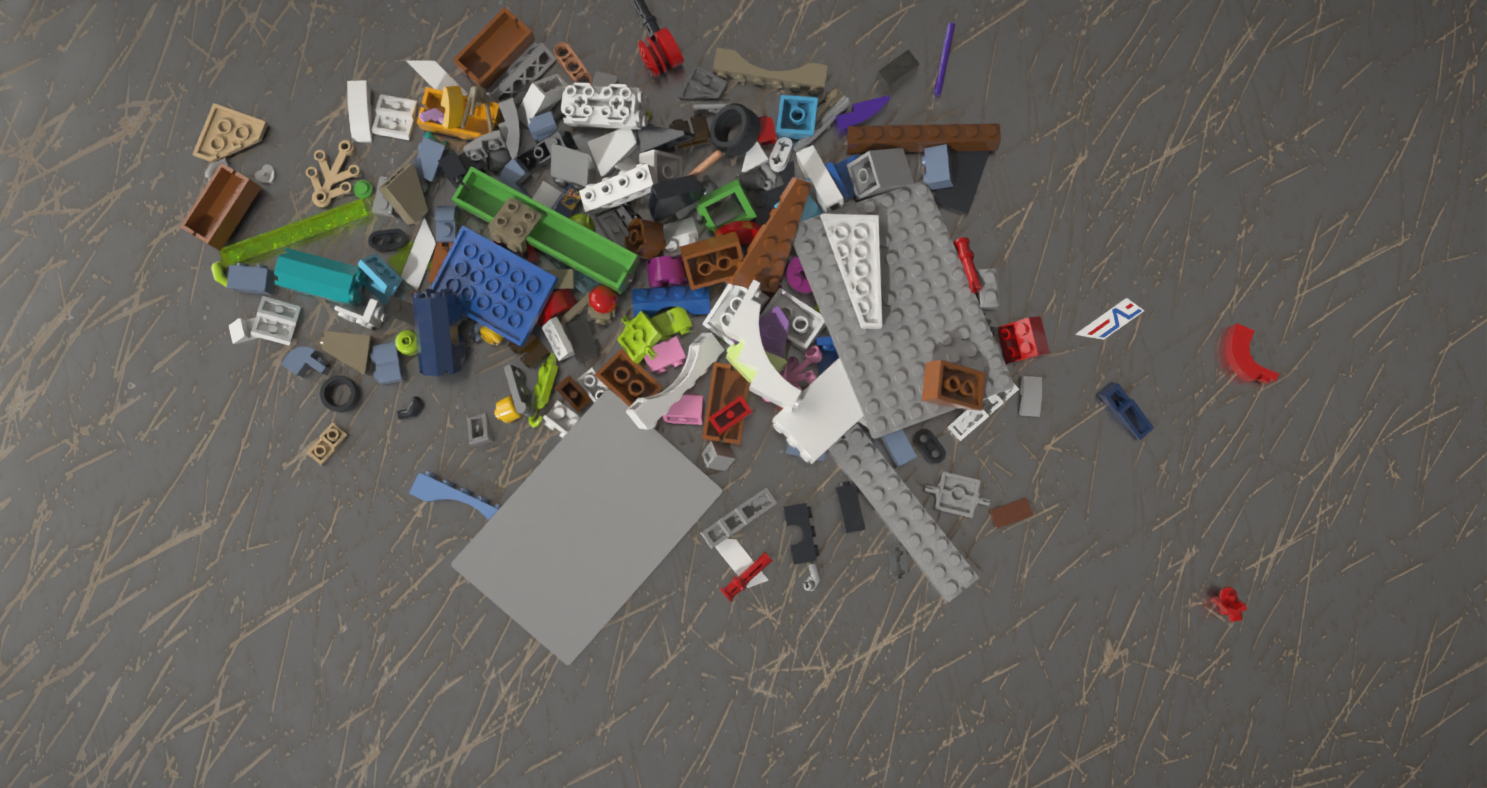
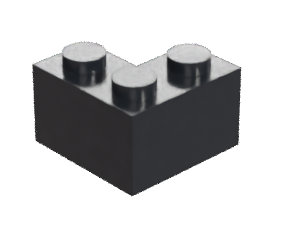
M454 151L438 160L448 180L455 188L460 185L466 186L463 183V179L470 167L484 174L488 171L482 158L470 161L465 152L457 155Z

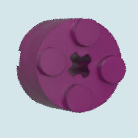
M661 256L650 259L651 262L646 261L648 281L651 287L686 285L687 276L682 256H677V259H672L671 256Z
M796 256L787 267L786 282L796 294L801 296L812 295L813 292L807 278L805 279L803 275H800L803 274L804 270L798 256Z

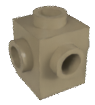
M588 305V315L591 316L595 324L606 325L607 322L612 323V317H615L616 308L610 313L602 314L596 312Z

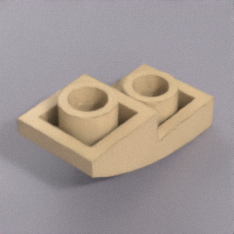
M333 422L319 436L320 439L307 451V454L321 466L329 460L347 437V434Z

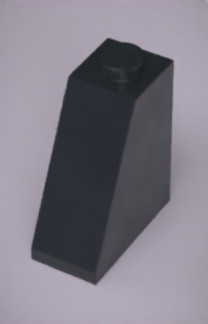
M695 174L651 186L648 209L654 222H659L699 201L703 187Z
M850 481L838 483L839 487H835L843 533L866 530L855 484L850 485Z

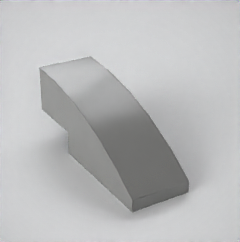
M511 97L498 103L505 121L500 122L498 125L511 158L517 159L521 135L520 118L515 99Z

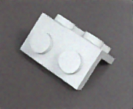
M371 298L363 316L338 306L334 308V310L339 312L338 316L354 323L356 321V323L371 330L373 326L380 329L382 322L388 316V307Z

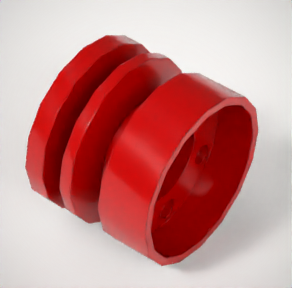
M666 27L654 33L655 43L649 36L645 38L647 46L642 40L637 42L640 56L647 69L652 72L655 78L660 76L658 67L663 73L667 72L666 62L672 68L684 63L682 53Z

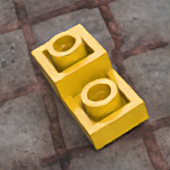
M444 87L441 106L445 107L446 110L442 126L446 129L459 128L463 119L461 87Z

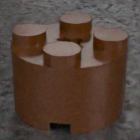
M633 219L627 228L630 232L628 237L625 236V249L642 259L650 260L656 258L660 251H663L666 247L663 224L645 219Z

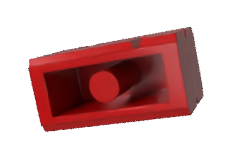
M739 396L734 402L729 403L710 416L709 421L718 434L721 435L752 414V410L743 397Z

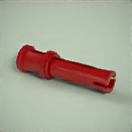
M967 237L958 238L953 244L955 249H957L958 258L963 265L970 291L977 293V288L981 291L983 287L973 261L975 255L970 249V240Z
M764 552L738 577H733L732 581L725 588H721V592L732 602L733 598L741 590H745V585L773 561Z

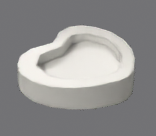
M265 164L260 171L255 173V178L260 183L271 184L275 180V170L269 164Z

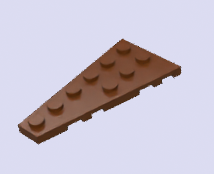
M792 177L780 196L781 201L778 206L770 212L769 215L771 217L766 225H762L748 247V253L742 262L739 261L736 266L738 268L733 277H729L727 283L749 288L752 281L755 280L760 283V290L777 292L812 182Z

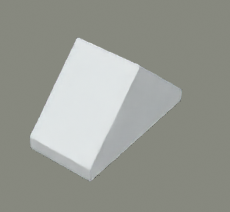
M757 141L752 149L746 153L741 174H752L765 163H768V158Z

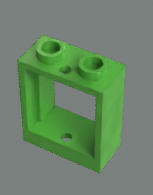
M738 178L700 197L696 207L700 216H704L707 220L705 222L707 229L710 233L713 232L714 235V231L725 224L734 221H749L757 217L756 211ZM735 192L745 212L717 226L707 206Z

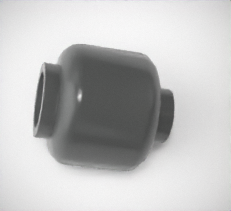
M504 147L488 151V157H486L489 170L496 171V174H500L502 169L512 160L509 150Z

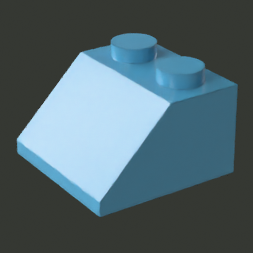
M781 95L776 128L779 138L802 139L814 136L819 98Z

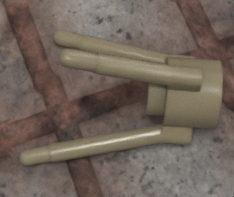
M478 86L470 88V95H468L461 128L465 127L469 111L470 115L473 116L475 107L482 106L485 103L489 131L493 132L489 96L485 95L486 90Z
M833 88L820 98L818 105L825 101V104L817 112V116L828 106L832 107L844 96L843 93L837 88Z

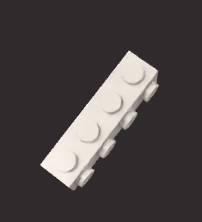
M641 163L636 165L635 169L621 171L619 175L606 177L597 184H589L579 192L585 212L594 216L649 194L651 186L659 182L655 168L649 164Z

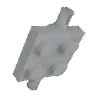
M942 472L937 486L926 483L925 487L928 488L924 489L926 492L935 493V510L973 518L974 509L977 504L989 506L991 498L979 496L981 480L948 472Z

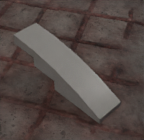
M766 487L700 534L712 549L776 505L777 502Z

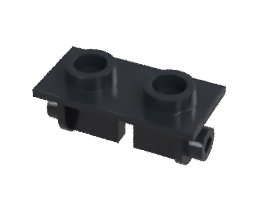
M630 201L611 208L619 219L625 216L622 223L626 229L633 219H642L638 213L633 211Z

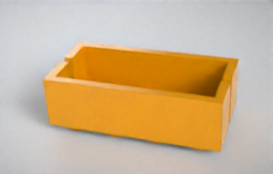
M426 87L422 100L424 107L420 108L419 114L433 108H437L445 113L446 108L441 106L443 91ZM462 95L464 116V112L468 102V96ZM489 101L493 131H497V126H499L498 124L501 122L503 114L498 103ZM485 103L482 106L475 107L473 116L470 115L469 111L464 128L446 129L433 120L422 122L420 116L417 119V124L422 130L470 141L490 133Z

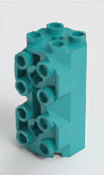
M290 248L284 249L286 254L281 253L279 255L274 270V275L278 276V281L275 280V285L342 305L354 306L355 303H361L363 296L361 292L363 286L367 284L368 275L364 274L360 267Z

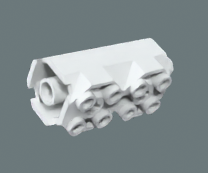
M573 83L572 85H567L562 94L561 111L566 115V118H563L568 126L641 129L648 124L646 110L649 107L650 100L649 96H645V92L641 88L628 87L626 84H610L608 87L592 86L590 83Z

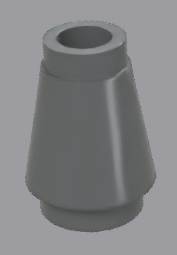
M759 173L736 175L735 180L738 178L744 188L754 192L762 191L765 182L764 176H761Z

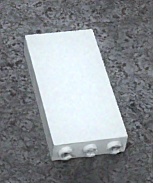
M840 358L801 392L800 397L803 399L798 408L794 407L792 412L783 409L772 420L775 430L780 434L783 433L787 437L786 440L793 448L796 447L801 452L800 456L811 464L863 417Z

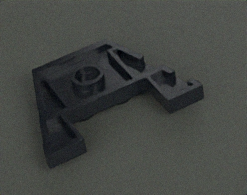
M794 161L788 162L786 168L779 172L783 182L782 186L749 197L757 216L751 219V222L766 225L771 217L769 215L772 209H775L774 205L781 200L780 196L792 177H795ZM735 192L730 194L737 205L745 212Z

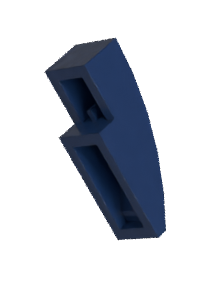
M1111 382L1098 393L1112 413L1138 440L1144 438L1154 429L1136 402L1128 397L1120 384Z

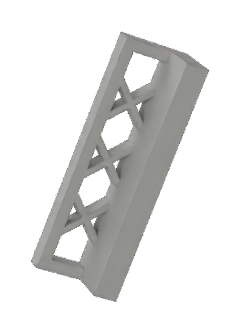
M535 40L486 90V95L494 100L495 103L500 102L498 98L503 93H509V98H515L520 91L527 90L556 60V57L542 42ZM545 52L549 59L545 63H539V56ZM529 66H535V74L532 77H526V69ZM516 80H522V87L519 90H513V83Z

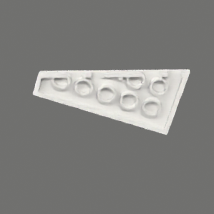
M821 214L820 218L861 329H881L879 215Z

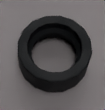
M332 376L325 380L321 386V402L331 411L348 412L359 401V387L348 377ZM337 383L346 384L351 391L350 399L344 405H335L329 399V391Z

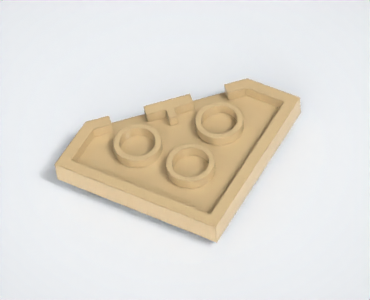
M213 103L192 155L211 163L223 159L262 141L268 123Z

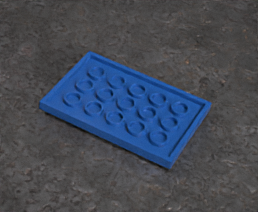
M462 225L430 289H435L436 292H441L442 289H452L454 295L460 299L463 314L513 343L524 347L559 278Z

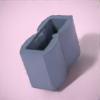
M551 111L530 118V123L527 124L534 141L538 139L539 143L559 130Z
M395 342L373 346L371 359L373 363H376V370H374L375 380L381 385L405 381L401 352L397 349Z

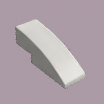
M366 80L347 81L353 143L372 142L370 84Z

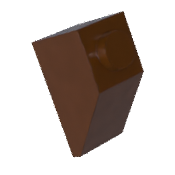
M570 375L555 387L577 413L592 400Z

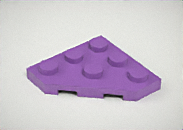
M779 305L759 318V332L764 351L784 359L790 320ZM731 338L733 343H735L736 345L739 343L738 341Z

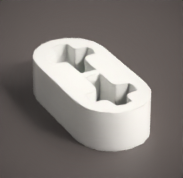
M782 137L777 140L769 157L770 168L773 171L780 172L786 168L793 152L791 139ZM785 145H787L788 147H785L784 150H783V152H782L781 147H784ZM779 157H780L781 162H778V164H775V162H777L778 159H779Z

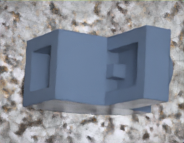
M512 159L502 169L499 182L531 199L533 198L521 184L532 173L520 159Z
M437 206L435 210L436 241L438 243H453L457 237V227H460V208L458 206Z
M310 347L295 348L281 363V365L300 377L305 375L310 366L324 375H328L331 371L326 366L328 362L318 356L321 352Z

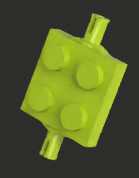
M640 311L632 320L628 315H624L621 321L626 327L617 338L632 361L637 364L646 355L651 360L655 359L657 353L653 350V346L663 336L643 311Z

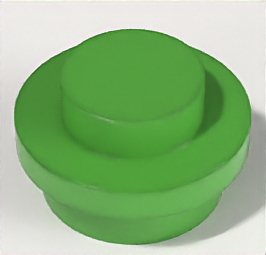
M359 180L355 183L353 191L358 198L366 199L371 196L373 187L367 180Z

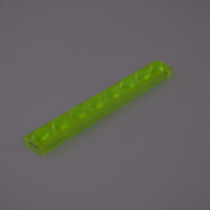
M361 198L224 247L219 251L224 268L227 269L229 265L236 266L237 263L250 261L369 218L370 215L364 199Z

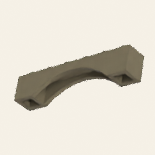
M717 47L713 74L722 79H727L728 77L734 78L738 82L752 81L757 85H764L765 83L771 84L775 88L789 87L794 91H801L802 89L808 90L812 94H819L824 92L828 65L809 62L793 70L769 71L750 64L735 50Z

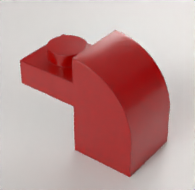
M562 289L551 293L537 320L540 326H544L550 319L558 315L567 313L578 303L571 290Z

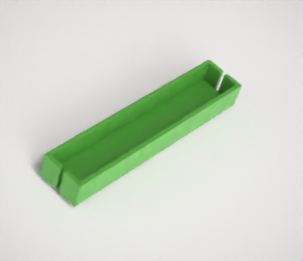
M470 167L463 179V183L470 189L469 192L464 186L460 185L452 197L453 202L458 207L488 223L493 220L509 198H514L539 212L541 220L525 240L526 243L622 294L630 280L628 274L632 276L640 263L638 255L473 167Z

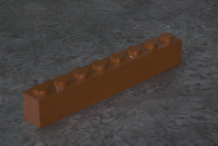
M1000 123L847 127V153H867L872 150L903 148L904 152H924V148L947 144L950 151H998L1001 142Z

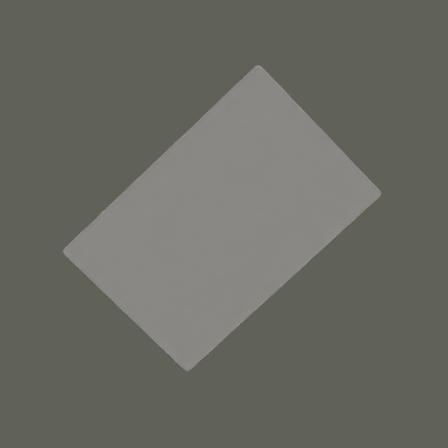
M920 181L825 213L879 215L881 329H861L820 218L821 215L799 222L793 246L872 438H880L958 409L922 401L926 362L944 360L986 372L983 399L1013 388L1012 378L975 293L970 291L963 265L958 258V253L928 184Z
M609 389L598 398L451 563V566L566 665H570L722 493V489L654 428L649 430L638 428L625 412L629 407Z

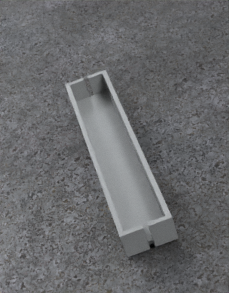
M858 424L842 436L844 440L840 438L827 450L945 601L950 602L962 592L961 587L966 589L979 579L975 571Z

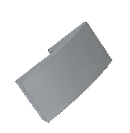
M500 130L478 137L463 149L468 159L472 161L488 157V150H497L506 147Z
M1022 375L1020 386L1022 398L1019 414L1021 416L1040 417L1042 377Z

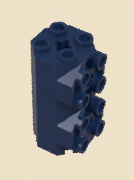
M424 289V292L413 293L412 302L420 373L424 376H441L445 372L454 374L461 371V363L466 358V346L463 336L458 333V325H460L463 319L460 299L454 295L452 289H442L441 292H436L435 289Z

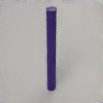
M948 23L934 89L935 96H941L955 29L954 23Z

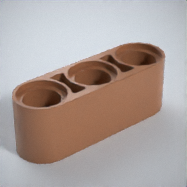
M565 42L558 43L554 48L555 56L572 82L581 83L584 80H588L592 85L593 79L571 47ZM562 51L568 52L566 56H559ZM572 66L579 67L576 71L570 70Z

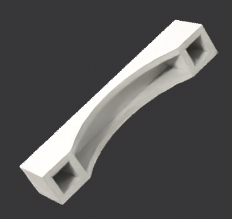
M701 333L689 345L686 363L680 375L668 388L656 395L638 398L625 411L638 428L649 430L655 427L658 419L670 411V407L683 397V393L687 389L695 385V381L708 371V367L712 363L719 360L724 349L712 333Z

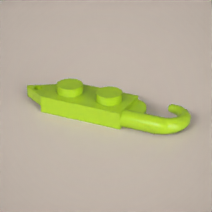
M551 353L547 361L542 363V367L538 371L537 383L533 388V402L531 406L535 408L536 412L533 417H528L529 424L533 428L538 427L542 421L543 416L540 415L535 422L538 409L543 408L548 403L558 366H556L555 353Z

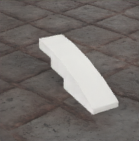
M1014 383L1013 388L983 399L982 411L967 409L948 428L961 441L1017 392L1019 387Z

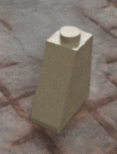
M414 164L403 165L378 189L406 224H419L424 220V215L428 212V208Z
M324 331V335H322L320 340L323 351L358 372L370 376L372 366L371 351H373V346L375 345L374 337L370 335Z

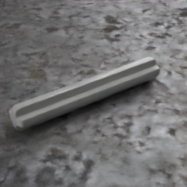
M845 95L842 96L815 124L814 136L800 139L793 146V150L797 153L802 148L808 147L836 119V116L840 115L850 105V99Z

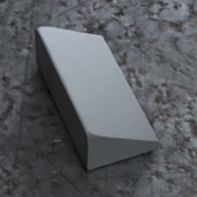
M731 99L694 100V113H718L723 107L731 104Z

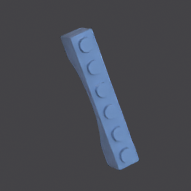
M428 471L425 474L419 472L409 494L426 502L452 499L467 503L478 509L488 521L502 507L497 503L495 506L488 504L489 500L480 495L477 498L471 496L472 492L463 487L460 490L453 487L454 483L444 479L441 482L436 479L437 475Z

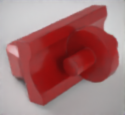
M1230 586L1224 587L1220 591L1219 597H1213V602L1220 607L1221 614L1228 615V619L1231 622L1243 620L1242 611L1247 610L1246 604L1237 598V591Z

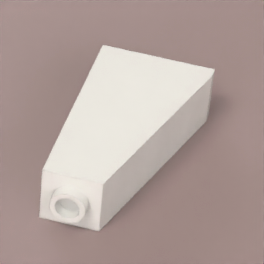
M814 146L802 148L796 153L797 162L805 179L809 178L813 183L810 189L823 214L843 208V197Z

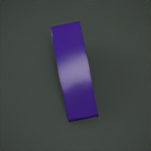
M889 95L852 104L850 113L836 116L835 124L838 135L847 133L848 126H863L874 119L888 105Z

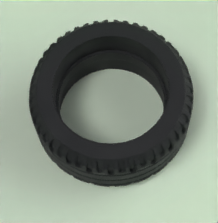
M738 103L723 107L715 115L710 127V137L713 145L730 156H740L750 151L760 133V122L757 115L749 108ZM742 119V126L738 135L731 141H728L731 127L736 121Z

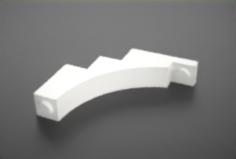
M753 280L726 329V335L744 344L738 356V363L757 372L750 384L749 391L792 412L794 407H799L803 399L800 397L801 390L792 386L776 371L764 351L759 332L761 305L754 302V300L757 301L762 291L760 290V283Z

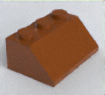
M622 348L594 375L628 407L638 398L656 395L662 392L664 388L645 369L633 362Z

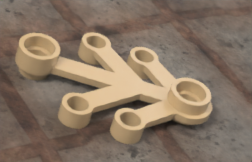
M343 140L339 143L338 149L340 152L331 170L327 162V154L322 150H317L314 153V158L319 162L326 180L323 187L318 178L319 171L315 167H309L306 170V175L311 179L315 190L312 195V201L318 207H326L330 204L332 198L352 193L353 186L349 182L341 183L339 188L333 190L331 188L335 183L351 177H359L361 174V169L357 165H351L348 170L339 173L346 157L352 156L355 153V145L349 140ZM345 144H348V148L344 150L343 146ZM323 154V158L318 159V155ZM356 168L357 173L352 174V170ZM315 170V174L310 176V172ZM349 185V189L344 191V187ZM320 195H324L323 200H319Z

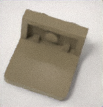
M509 198L488 225L491 238L497 243H504L513 252L524 254L527 250L525 240L541 220V214L518 200Z

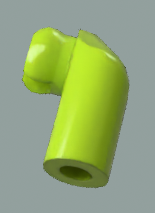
M217 261L211 267L215 281L227 287L228 277L223 273L225 264L222 261Z

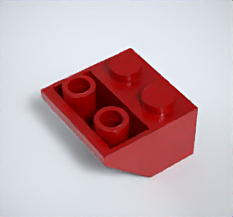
M1041 316L1028 317L997 327L1006 364L1050 353Z

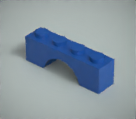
M690 286L632 289L634 318L640 311L646 313L648 317H654L657 311L670 306L684 308L691 315L709 314V286L691 290Z

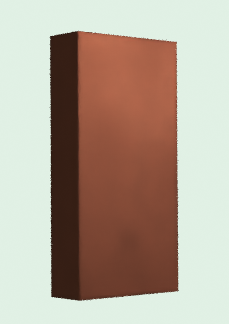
M1027 497L989 510L996 529L1033 516Z

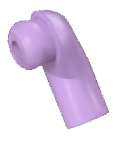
M433 108L420 113L419 116L422 122L433 120L442 125L445 113L437 108Z

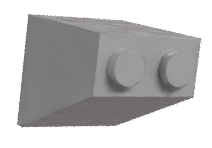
M903 148L868 151L846 165L857 201L914 184Z

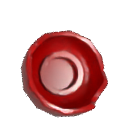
M606 285L596 286L588 295L589 305L596 312L602 314L610 313L617 307V294L615 290Z

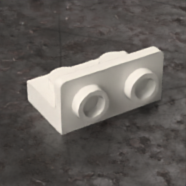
M557 317L550 319L542 329L558 361L575 355L572 343L568 339L563 325Z
M559 401L554 404L547 415L543 416V419L546 420L544 424L551 430L558 429L561 432L559 436L562 438L581 418Z

